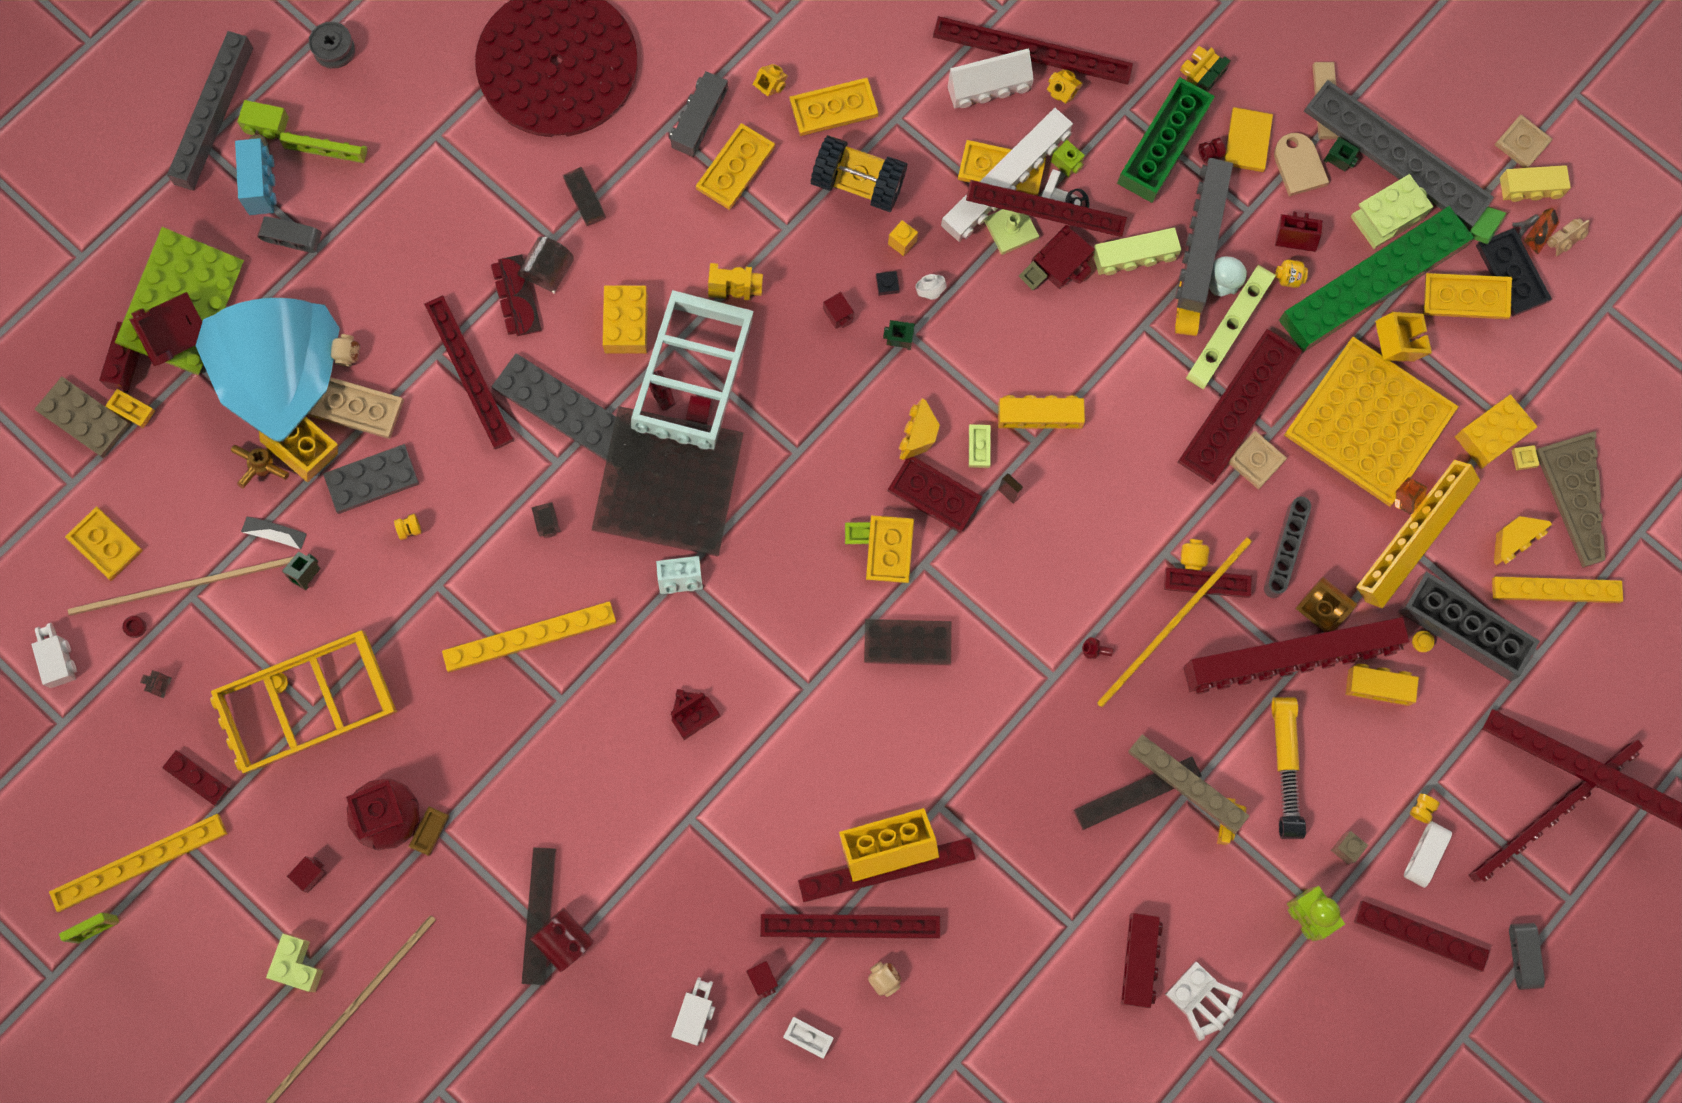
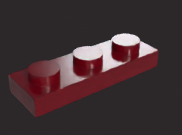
M177 750L162 767L216 807L231 789Z

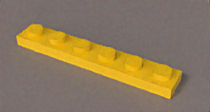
M1492 578L1493 599L1596 603L1623 602L1622 581Z

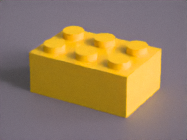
M604 285L603 349L605 354H647L648 293L646 286Z
M1510 394L1463 428L1455 438L1482 469L1529 435L1538 426Z
M307 417L281 442L274 441L259 431L260 442L306 482H309L338 455V444Z

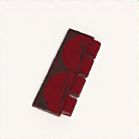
M523 255L498 259V263L491 264L494 279L498 280L495 282L498 297L502 299L500 300L503 317L507 318L504 321L508 335L516 334L518 337L541 332Z

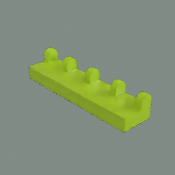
M281 132L279 139L284 149L360 163L365 162L367 146L360 147L349 145L346 142L344 144L332 142L329 139L321 140L311 138L308 135H294L291 132Z

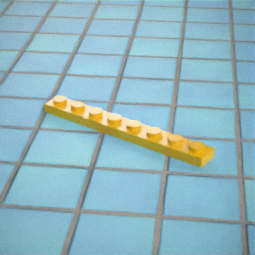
M609 601L442 650L447 672L450 673L616 624V620Z

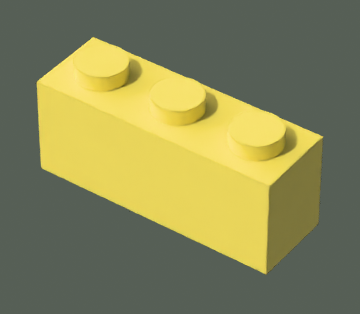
M1567 166L1506 169L1500 177L1503 200H1511L1512 202L1523 199L1535 201L1547 197L1559 199L1571 188Z

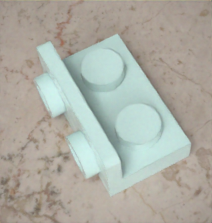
M699 556L656 561L660 594L703 589Z

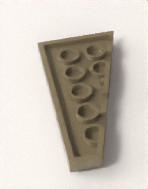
M1596 431L1536 450L1538 461L1582 568L1605 561L1604 535L1601 531L1602 514L1600 513L1599 504L1601 503L1599 470H1597L1596 458L1598 457L1597 449H1595Z

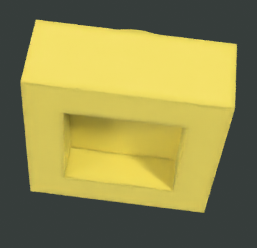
M1535 445L1511 450L1516 470L1537 468L1539 466Z

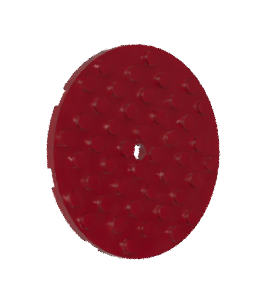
M510 0L499 8L485 25L477 44L475 67L478 83L486 101L510 125L538 136H573L598 127L610 119L620 106H623L636 80L638 56L634 36L629 25L619 11L606 0ZM554 57L562 59V62L558 65L551 63Z

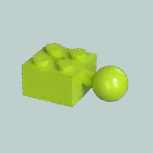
M1319 886L1305 890L1286 903L1291 917L1299 921L1302 926V933L1307 939L1312 941L1325 939L1345 925L1340 917L1338 904L1333 899L1327 898Z

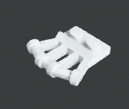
M1194 962L1165 995L1187 1016L1197 1039L1201 1041L1205 1039L1206 1035L1217 1030L1221 1031L1224 1027L1223 1024L1228 1019L1234 1017L1236 1005L1239 998H1242L1243 993L1218 983L1199 963ZM1212 988L1230 995L1227 1006L1211 992ZM1205 996L1221 1011L1217 1018L1200 1003ZM1196 1008L1210 1024L1200 1028L1192 1010Z

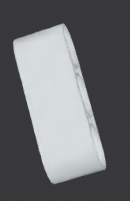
M1431 821L1426 826L1404 872V877L1425 888L1434 875L1451 839L1452 832Z

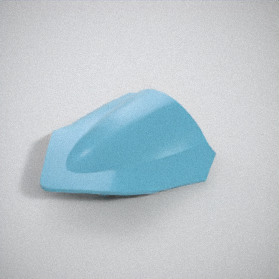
M291 298L255 299L229 306L215 315L203 319L196 348L220 403L270 439L281 442L293 432L327 392L334 361L331 357L332 341L338 338L340 328L325 305Z

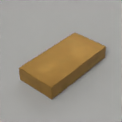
M428 806L408 847L430 856L450 816Z

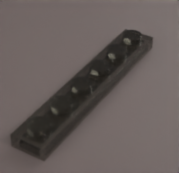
M1192 756L1180 761L1182 765L1199 778L1202 776ZM1154 773L1073 811L1082 830H1085L1175 788Z
M533 847L521 984L545 985L547 958L530 938L551 919L557 849Z

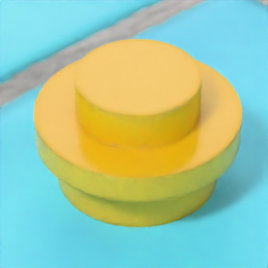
M1419 631L1413 636L1412 645L1418 652L1425 653L1433 648L1434 638L1429 632Z
M283 673L271 677L277 694L284 692L288 686L287 677Z

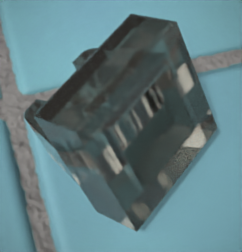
M152 670L150 676L143 674L140 683L146 685L144 691L164 698L172 678Z

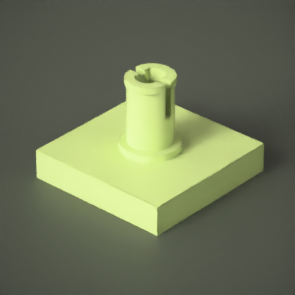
M1002 209L989 215L984 221L1001 255L1039 239V234L1029 215Z

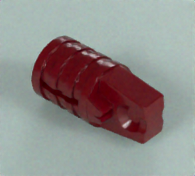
M662 370L653 372V375L665 377ZM650 383L649 387L653 397L662 410H668L676 404L671 388Z

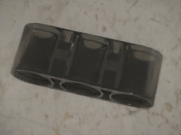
M579 167L563 174L566 186L586 226L605 219L606 216L583 168Z

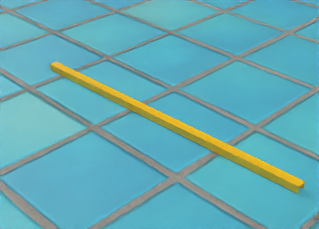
M1246 537L1100 698L1097 702L1099 706L1103 707L1250 545L1252 541Z

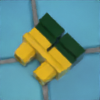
M1198 46L1191 56L1198 63L1195 65L1191 61L1186 60L1181 66L1180 71L1187 76L1186 81L1209 92L1227 71L1231 60L1225 56L1222 59L1216 55L1212 47L1207 51Z

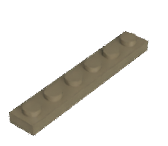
M1143 734L1130 748L1128 753L1235 835L1249 818V815Z

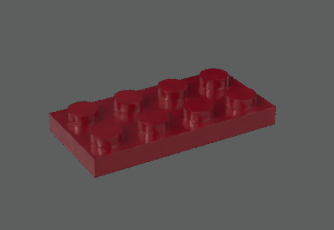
M915 457L905 460L887 490L889 493L960 534L983 497Z

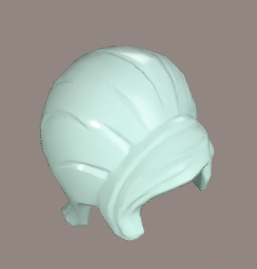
M1224 256L1217 258L1213 264L1209 284L1211 292L1221 297L1237 293L1246 280L1247 271L1243 263L1234 257Z

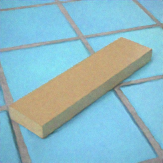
M1314 62L1312 67L1316 95L1327 80L1336 85L1334 62ZM1317 121L1319 139H1337L1339 137Z

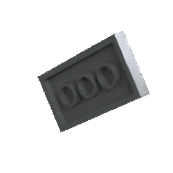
M405 444L323 473L338 514L419 485Z

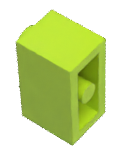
M244 100L237 122L246 134H259L268 139H280L281 132H285L289 116L284 108Z

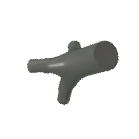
M1535 214L1523 222L1512 223L1513 227H1521L1518 234L1520 239L1531 226L1540 221V217Z

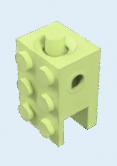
M1409 174L1359 203L1358 206L1361 209L1354 212L1351 218L1373 249L1424 220L1433 208V205L1428 200L1426 191L1419 187Z

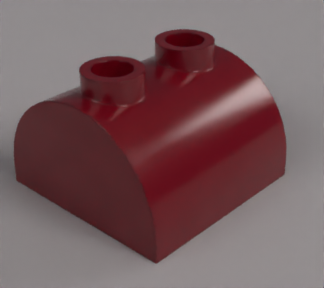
M564 907L530 938L559 972L564 971L574 963L594 942Z

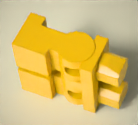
M710 263L708 297L726 299V295H732L734 298L744 297V300H750V295L762 296L763 274L752 273V267H746L745 269L736 267L732 270L718 269V264Z

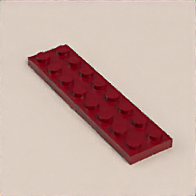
M1266 329L1178 460V463L1214 485L1302 350L1269 329Z

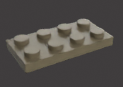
M62 376L35 408L38 413L102 458L106 456L130 426L128 422Z

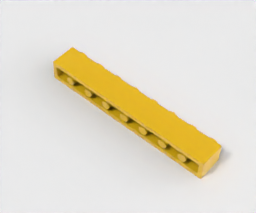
M1457 460L1451 463L1356 588L1366 603L1379 608H1383L1474 490L1480 479L1471 464Z

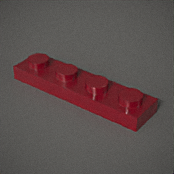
M1166 567L1164 590L1196 593L1215 572ZM1223 573L1205 594L1250 598L1252 576Z

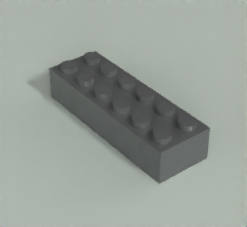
M1427 571L1417 579L1398 611L1509 681L1520 677L1540 642Z

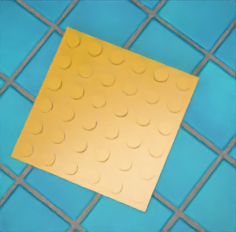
M1352 337L1284 436L1390 507L1459 406L1391 361L1383 360L1382 355L1355 337Z

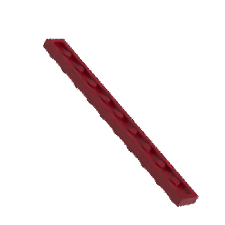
M940 16L937 18L933 38L1003 55L1029 48L1032 62L1126 85L1129 83L1133 63Z
M1494 709L1491 710L1482 730L1682 829V802Z
M1638 739L1629 742L1604 764L1617 771H1621L1624 768L1622 764L1627 760L1630 762L1640 755L1638 751L1644 746ZM1583 780L1471 872L1469 877L1473 882L1489 880L1494 875L1493 870L1497 867L1501 869L1511 861L1509 859L1510 856L1514 853L1518 855L1527 848L1525 845L1530 840L1533 842L1540 838L1545 827L1551 828L1559 822L1558 817L1562 813L1566 815L1575 809L1574 804L1578 800L1582 802L1592 794L1590 790L1595 786Z

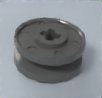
M322 23L312 30L309 36L311 52L316 61L323 67L333 69L345 66L352 60L355 54L353 39L348 29L340 23Z

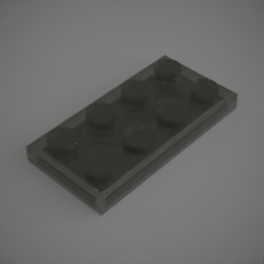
M865 619L864 663L950 666L952 621Z

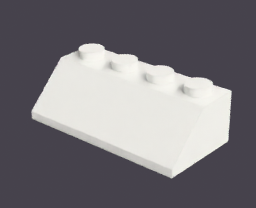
M1029 48L950 68L947 88L954 109L959 107L967 108L975 103H986L994 98H1006L1013 93L1029 91L1034 80Z

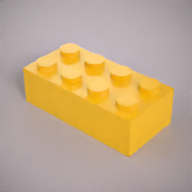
M924 808L839 832L842 850L853 882L939 858L936 838Z

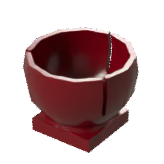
M391 778L369 781L355 790L352 795L346 797L348 802L347 819L349 829L359 843L374 850L397 848L412 837L420 821L417 798L407 785Z

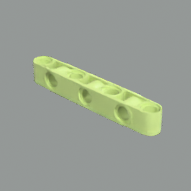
M1258 264L1187 375L1186 379L1204 390L1276 275ZM1248 291L1254 292L1256 297L1250 296ZM1227 324H1232L1235 330L1229 329ZM1206 357H1212L1214 363L1208 362Z

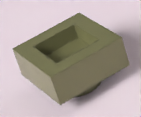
M1034 261L1019 275L1032 290L1048 276Z

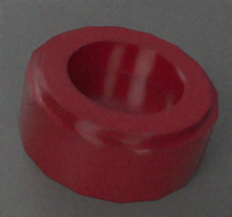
M130 616L124 620L122 629L127 636L138 638L145 633L147 625L141 617Z

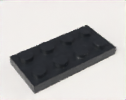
M1515 228L1493 236L1488 244L1483 242L1476 244L1491 276L1512 277V317L1549 303L1552 300Z

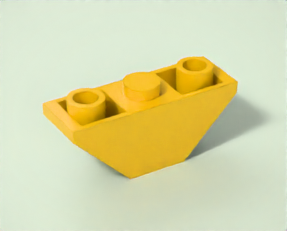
M923 398L917 405L913 404L909 412L911 420L908 421L904 429L906 437L902 439L899 446L901 450L899 459L905 460L927 452L936 440L940 424L927 401Z
M1521 516L1516 518L1496 533L1494 563L1498 565L1502 561L1505 564L1516 557L1514 553L1517 550L1523 552L1532 545L1530 541L1536 537L1539 540L1548 533L1546 529L1552 523L1546 520Z

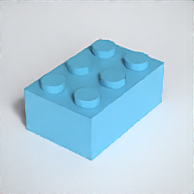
M260 138L235 141L239 201L249 215L274 213V205L277 204L275 193H273V186L276 185L275 176L272 174L271 168L274 167L273 155L269 154L268 147L263 144Z

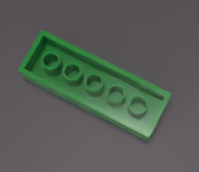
M1179 77L1122 170L1117 184L1153 203L1210 109L1215 96Z

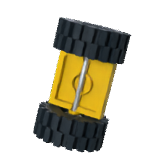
M827 135L816 157L810 184L828 191H832L833 187L870 199V205L891 212L900 193L908 164L889 156L884 160L847 146L848 143L846 141Z

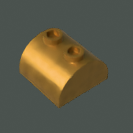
M1322 577L1295 609L1322 631L1330 632L1335 631L1356 608L1357 603L1326 578Z

